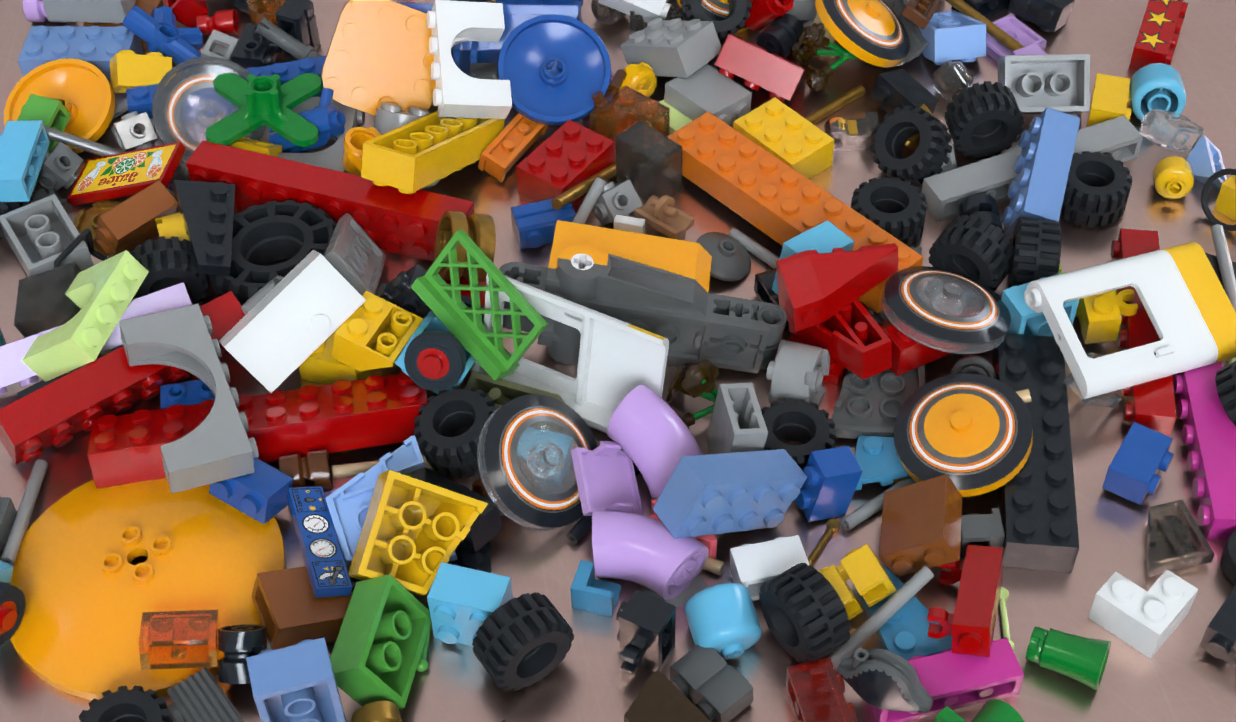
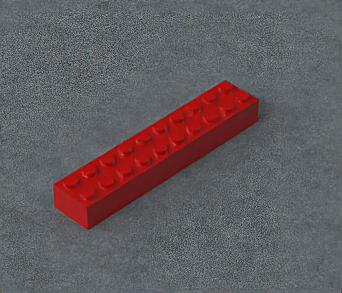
M202 140L186 162L191 181L235 184L234 214L241 213L253 205L266 204L268 201L285 202V200H295L301 204L305 202L312 204L317 210L320 208L326 212L336 223L346 213L350 214L382 250L433 262L435 261L436 233L442 214L446 210L463 212L468 219L470 215L475 213L473 201L420 189L416 193L405 194L399 192L398 188L378 186L373 184L372 180L358 175L226 145L214 144Z
M400 372L396 375L383 377L373 375L366 379L355 381L339 380L333 384L322 386L306 385L295 390H274L272 393L268 392L261 395H239L240 406L237 409L239 413L245 412L249 426V432H246L248 438L254 437L259 454L257 459L267 463L279 461V456L298 453L301 457H306L308 452L327 449L328 453L403 442L407 438L414 436V429L416 428L414 424L415 417L420 416L418 410L422 405L426 406L428 402L426 389L414 383L404 372ZM205 400L200 404L186 406L177 404L166 409L152 411L143 409L132 414L118 416L109 414L93 419L87 456L96 488L166 478L162 466L160 446L178 440L197 428L210 413L215 400Z

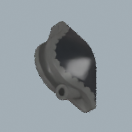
M859 648L855 650L852 658L843 659L837 669V672L864 701L879 709L928 713L933 704V699L919 681L913 666L894 652L885 649H870L867 651Z

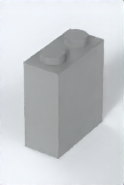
M707 63L688 78L676 77L665 83L664 102L692 121L704 113L710 112L729 126H732L733 121L751 111L752 93L727 76L722 75Z
M753 383L719 384L706 438L710 453L721 454L764 450L768 430Z

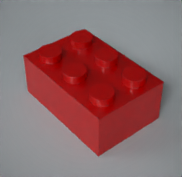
M569 119L516 166L518 192L537 202L559 196L615 163V141ZM587 193L572 201V207Z

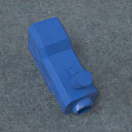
M323 88L319 106L297 113L318 128L319 139L315 144L309 147H299L278 133L269 135V143L282 145V153H303L323 147L329 138L343 134L346 122L345 116L341 109L331 105L334 90ZM268 127V132H269V133L275 132V131H273L272 129H270V128Z

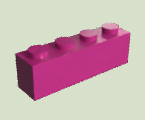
M1007 638L992 640L990 657L952 653V648H948L939 654L926 657L917 655L907 660L913 666L919 681L933 699V704L928 713L879 709L872 705L870 707L876 722L909 721L938 714L946 706L955 710L985 703L990 699H1001L1018 695L1024 673Z

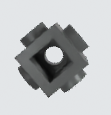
M60 141L53 149L46 152L37 180L44 188H54L56 192L62 187L68 189L78 176L75 174V171L81 165L83 159Z

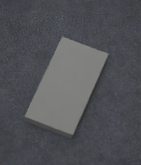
M346 213L339 218L324 257L361 296L365 291L375 295L386 261V255L356 220Z

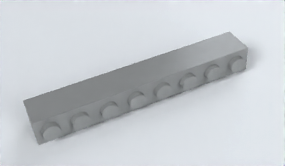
M1121 116L1078 130L1073 154H1082V151H1089L1090 153L1101 152L1102 155L1113 156L1114 160H1120L1122 163L1138 158L1144 136L1125 116ZM1022 148L924 178L921 193L926 197L928 211L937 222L959 216L958 209L960 203L968 196L974 194L991 195L996 200V203L1011 199L1007 197L1010 184L1016 178L1017 173L1013 172V167L1018 155H1021Z

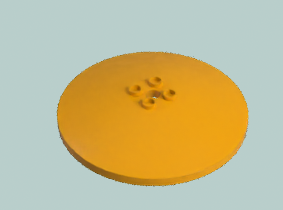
M166 478L96 488L93 479L60 498L24 534L14 563L10 584L22 590L25 595L26 605L22 621L14 635L10 638V641L22 661L40 679L58 690L88 700H93L94 698L100 700L104 697L103 692L108 690L111 693L117 692L120 686H127L128 690H132L134 685L142 686L145 692L148 689L155 691L158 698L168 696L167 690L169 687H174L176 683H181L183 679H188L189 675H194L196 671H201L203 667H207L212 676L218 674V660L224 657V653L218 650V629L232 625H262L251 597L257 573L286 569L285 546L275 517L265 524L260 523L209 493L210 484L171 494ZM136 557H148L145 562L137 565L131 564L132 560Z

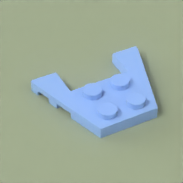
M415 435L403 441L404 444L394 452H388L379 459L380 462L364 474L362 472L325 498L347 565H351L379 474L388 470L407 474L426 467ZM455 550L450 556L449 561L457 560Z

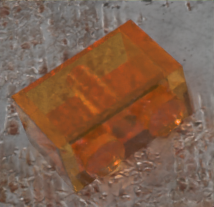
M218 610L142 612L139 634L141 670L218 667Z

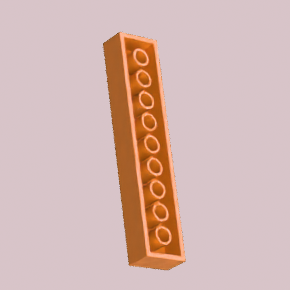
M710 112L704 113L666 137L667 165L782 246L789 239L828 220L855 241L852 251H857L861 246L895 243L898 246V271L911 267H920L923 264L922 255ZM890 277L858 298L860 302L877 314L889 306L885 296V285Z

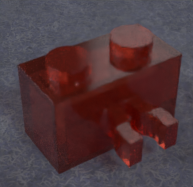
M831 658L787 667L785 687L797 721L857 722L853 704L851 702L846 703L843 695L845 692L844 679L834 670Z

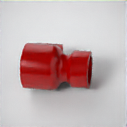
M235 9L218 10L211 17L207 14L197 15V28L200 29L203 36L211 35L213 29L229 36H237L239 33L238 21H240L239 12L235 11Z

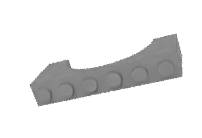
M199 304L120 320L122 345L130 367L159 364L183 369L200 378L210 388L215 397L210 413L197 428L178 440L160 446L162 466L171 494L254 473L253 459L259 457L254 437L248 438L246 432H249L245 412H238L237 407L240 406L237 390L235 387L229 388L228 382L231 380L226 362L220 363L219 358L222 357L217 338L211 339L210 335L213 334L210 318L208 315H202Z

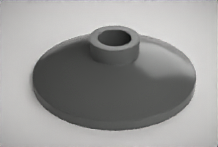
M720 232L705 233L697 239L696 243H699L712 256L711 276L724 281H737L747 275L751 267L750 255L738 240Z

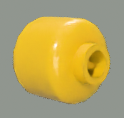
M1169 156L1161 159L1153 170L1155 189L1163 198L1170 200L1180 199L1186 196L1194 185L1192 168L1189 162L1182 157Z

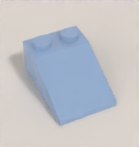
M951 10L934 12L924 30L918 26L923 37L929 42L922 53L925 58L933 61L935 65H949L951 60L959 59L960 62H974L976 57L986 56V23Z

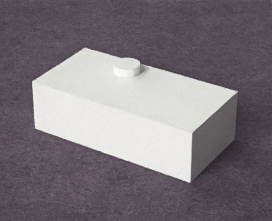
M312 250L219 342L272 393L366 300L321 253Z

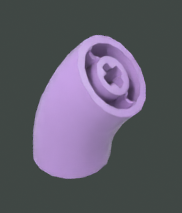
M645 384L637 386L623 398L609 421L607 435L613 441L620 444L621 448L633 460L641 472L652 498H659L682 456L703 455L697 441L677 413Z
M593 511L592 548L597 578H615L634 582L652 590L663 599L670 600L682 593L694 581L705 565L709 554L707 546L694 537L674 539L663 522L658 519L621 511Z

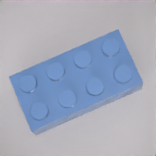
M40 25L31 26L19 55L18 63L24 77L34 68L53 60L79 59L89 62L100 69L111 84V58L121 50L135 51V54L143 55L144 50L140 37L124 26Z
M1046 107L1039 117H1034L1030 129L1023 131L1019 141V147L1022 148L1021 155H1018L1013 167V172L1017 173L1016 178L1010 184L1007 197L1011 198L1009 206L1005 208L1001 220L1005 224L1004 235L1013 238L1014 228L1020 217L1059 222L1081 118Z
M785 449L682 456L655 503L653 510L674 539L774 528L784 520V514L792 501L800 494V489L806 481L807 475Z
M325 637L315 640H303L296 645L277 650H265L258 655L246 658L253 698L262 722H347Z

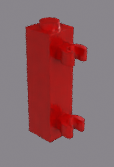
M967 545L964 561H955L939 566V568L951 570L940 572L939 583L953 585L960 581L954 614L948 613L945 609L939 607L929 608L927 621H935L940 624L929 623L928 636L939 639L946 635H952V653L990 657L1003 580V548Z

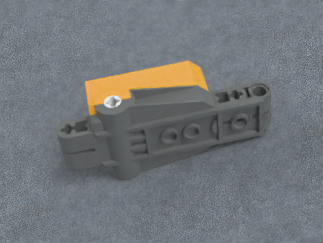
M557 220L548 267L509 262L502 265L499 269L504 276L668 338L669 349L666 366L678 367L685 363L699 364L702 360L707 359L712 365L719 368L758 374L760 369L768 368L770 361H775L787 321V314L779 305L708 293L712 256L696 242ZM504 301V309H510L509 302ZM503 315V328L512 329L511 315ZM520 315L521 331L530 332L535 325L527 316ZM541 315L548 325L539 335L537 344L546 345V351L550 358L557 363L564 365L578 364L581 339L579 330Z

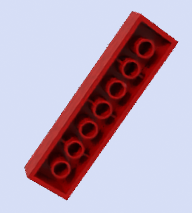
M232 291L200 306L202 315H208L213 330V334L210 335L211 339L217 338L218 342L245 316L240 303ZM219 342L221 355L227 354L232 356ZM122 346L1 408L0 441L15 465L23 461L26 464L33 462L43 455V450L53 445L61 447L73 439L74 434L83 429L86 432L91 431L93 419L113 413L116 416L121 415L131 409L132 403L142 398L144 401H147L160 393V386L185 381L189 377L190 372L177 367L159 364L130 367Z

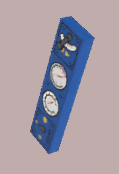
M322 486L288 488L287 500L314 597L349 596L352 584Z

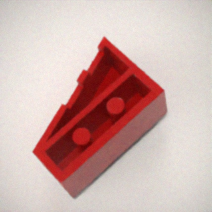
M859 299L827 321L795 332L789 323L790 332L812 346L827 349L831 359L863 380L892 368V341Z

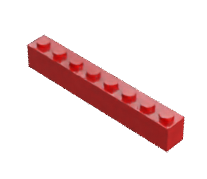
M1121 228L1118 240L1112 241L1111 258L1120 260L1160 250L1158 231ZM1128 286L1116 289L1117 295L1125 289L1134 290L1133 301H1125V303L1138 304L1135 315H1121L1122 321L1117 338V347L1127 350L1160 341L1135 288ZM1172 375L1121 389V396L1126 397V402L1123 406V421H1128L1129 430L1133 423L1136 422L1170 437L1177 418Z

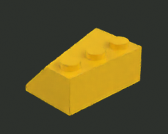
M392 470L379 474L348 572L349 577L363 581L390 574L410 593L426 595L433 584L441 562H449L450 556L459 543L464 540L471 530L470 527L478 515L482 514L488 503Z

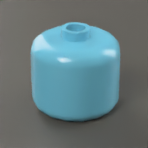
M1153 63L1140 68L1132 76L1129 88L1131 108L1139 120L1153 126L1165 125L1174 121L1182 114L1186 105V91L1183 80L1176 69L1167 64Z
M724 583L708 587L689 598L684 606V612L695 646L713 648L724 659H733L741 656L745 650L753 646L761 637V626L749 590L744 585Z

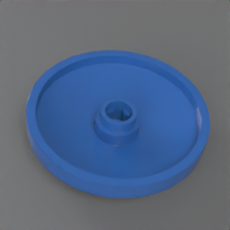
M557 14L531 18L518 25L503 43L498 60V80H510L512 107L532 121L546 125H563L569 119L574 122L579 121L593 112L594 101L591 97L592 94L601 91L604 96L607 92L611 76L608 51L596 32L575 18Z

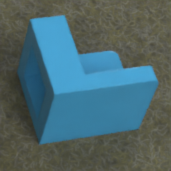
M580 560L570 588L572 608L613 618L621 594V585L595 579L594 562Z

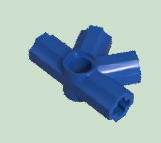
M164 5L154 8L150 16L138 6H134L125 16L122 22L123 26L147 43L149 52H159L164 57H172V61L179 67L200 61L201 52L199 50L203 46L202 32L199 28H176V15L173 14L172 8Z

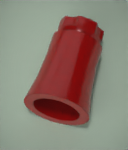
M749 0V2H752V8L749 9L748 13H750V16L745 21V26L754 31L763 29L771 21L791 10L794 0Z

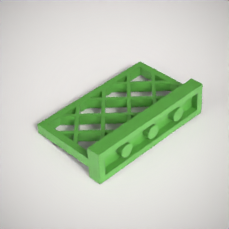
M463 229L455 232L426 274L417 278L411 286L494 381L509 376L520 366L519 360L548 325ZM460 243L467 250L468 262L457 261L456 248ZM442 267H449L451 284H447L438 274ZM458 267H468L470 285H460ZM477 268H483L488 273L489 285H479ZM460 290L471 291L472 308L467 307L461 300ZM479 291H490L491 308H481ZM498 291L505 292L508 295L510 309H500ZM482 314H492L493 331H489L482 323ZM501 315H511L513 332H502ZM520 315L527 316L535 325L530 333H521ZM503 338H513L514 353L512 355L504 348Z

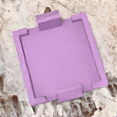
M600 441V446L594 450L581 447L571 450L583 516H592L593 511H621L643 515L632 459L624 450H620L622 449L621 445L617 442Z

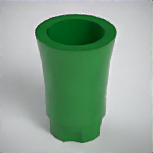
M1035 626L1027 648L1026 659L1039 664V667L1067 676L1097 691L1108 660L1111 641L1092 639L1052 628L1047 630Z

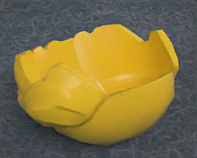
M644 62L627 65L624 68L627 76L617 93L623 100L629 103H638L646 100L653 95L657 87V77L653 72V68Z

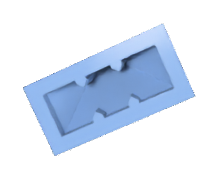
M1205 135L1199 138L1186 161L1189 162L1192 168L1194 180L1205 184L1210 176L1225 168L1220 150ZM1226 175L1216 179L1210 187L1220 191L1222 183L1227 180Z

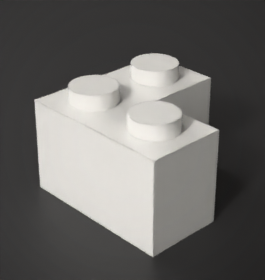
M1167 569L1148 591L1115 572L1096 593L1088 618L1151 659L1189 614L1198 589Z

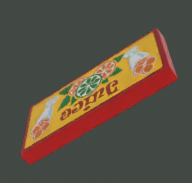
M180 141L88 159L67 200L72 206L135 195L158 180L167 189L186 148Z

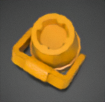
M355 127L347 131L343 141L342 165L349 173L361 175L363 143L381 135L376 128Z

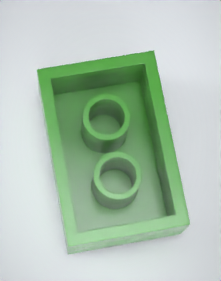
M390 574L356 582L330 660L337 686L359 705L364 706L371 702L386 700L394 702L398 705V709L405 708L430 628L431 618L429 610Z

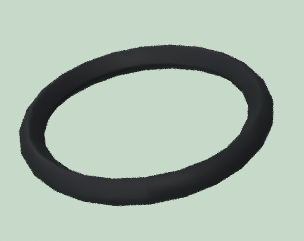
M1222 169L1210 176L1204 184L1201 192L1202 209L1212 224H1220L1227 231H1236V225L1220 222L1213 216L1208 207L1207 197L1212 183L1221 176L1236 175V169Z

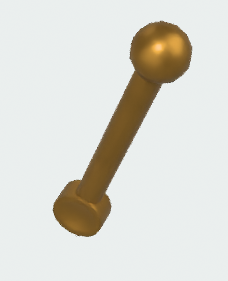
M831 518L827 521V530L807 558L812 567H814V560L832 533H837L840 530L841 523L838 519Z

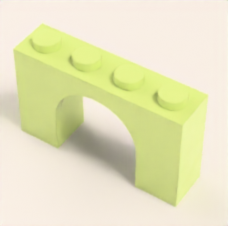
M125 250L79 272L65 295L81 310L64 325L37 337L22 361L45 382L95 361L149 271Z

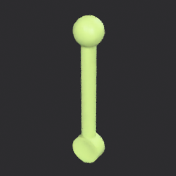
M1001 587L999 609L1003 639H1008L1014 650L1015 644L1010 639L1006 607L1009 591Z

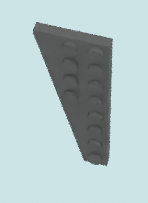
M909 246L911 249L922 255L921 247ZM921 279L920 284L916 286V292L923 301V283ZM890 305L878 314L872 309H868V312L877 323L888 319L900 318ZM925 365L899 376H896L891 369H888L864 380L848 370L831 417L835 423L836 438L858 439V435L894 437L895 421L902 405L911 394L925 385Z

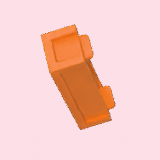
M518 113L481 153L478 168L482 171L485 170L502 183L506 173L541 134L544 136L547 133L549 125L532 121Z

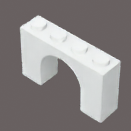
M435 0L432 10L427 12L426 23L427 28H431L432 36L429 37L428 48L429 53L434 56V62L431 64V79L436 81V88L433 90V105L438 106V117L506 119L512 108L510 80L470 77L456 66L451 55V48L464 41L499 42L505 29L503 4Z

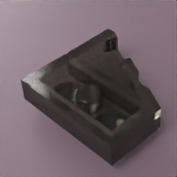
M1183 500L1150 507L1147 532V574L1149 577L1163 574L1166 569L1172 572L1212 562L1215 554Z

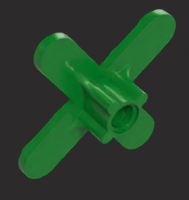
M224 73L214 78V91L240 109L207 128L206 138L208 142L228 146L263 125H266L299 147H309L318 141V128L290 109L322 90V79L319 75L304 73L281 85L278 74L257 77L249 74L247 75V81L233 73Z

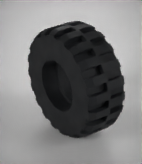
M285 200V202L268 201L266 204L253 205L241 213L234 214L230 275L208 274L215 296L218 298L232 291L242 306L276 276L285 277L312 250L324 256L337 223L320 208L317 210L312 204L305 202L301 204L295 200ZM289 259L280 264L265 266L277 260Z

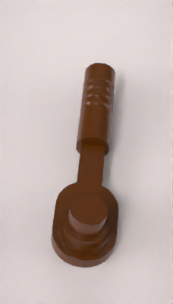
M619 69L616 71L604 96L601 91L592 94L591 97L594 101L593 111L595 114H601L613 106L615 102L613 96L617 94L627 76L624 70Z

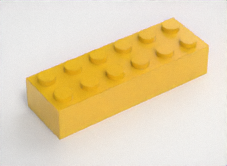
M438 111L364 142L361 177L372 180L373 184L378 186L398 188V191L401 193H416L417 190L430 186L433 182L446 178L447 175L460 171L462 168L480 160L481 153L504 129L505 119L438 117Z

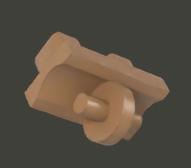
M652 195L644 206L634 210L635 218L645 219V230L650 233L659 231L665 234V238L684 240L686 231L694 225V218L674 207V198L669 195H664L661 198Z

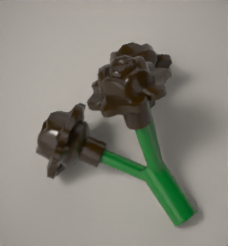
M813 23L812 26L804 28L799 41H795L792 45V58L800 66H807L808 74L805 77V82L812 91L818 92L822 90L824 93H828L830 89L828 78L834 74L833 71L846 60L859 58L845 48L831 43L829 38L824 37L826 31L823 29V23ZM820 47H821V48H824V49H826V48L828 47V48H830V49H832V50H823V49H820ZM820 55L842 56L832 65H826L823 69L815 68L809 64L812 57L818 58Z

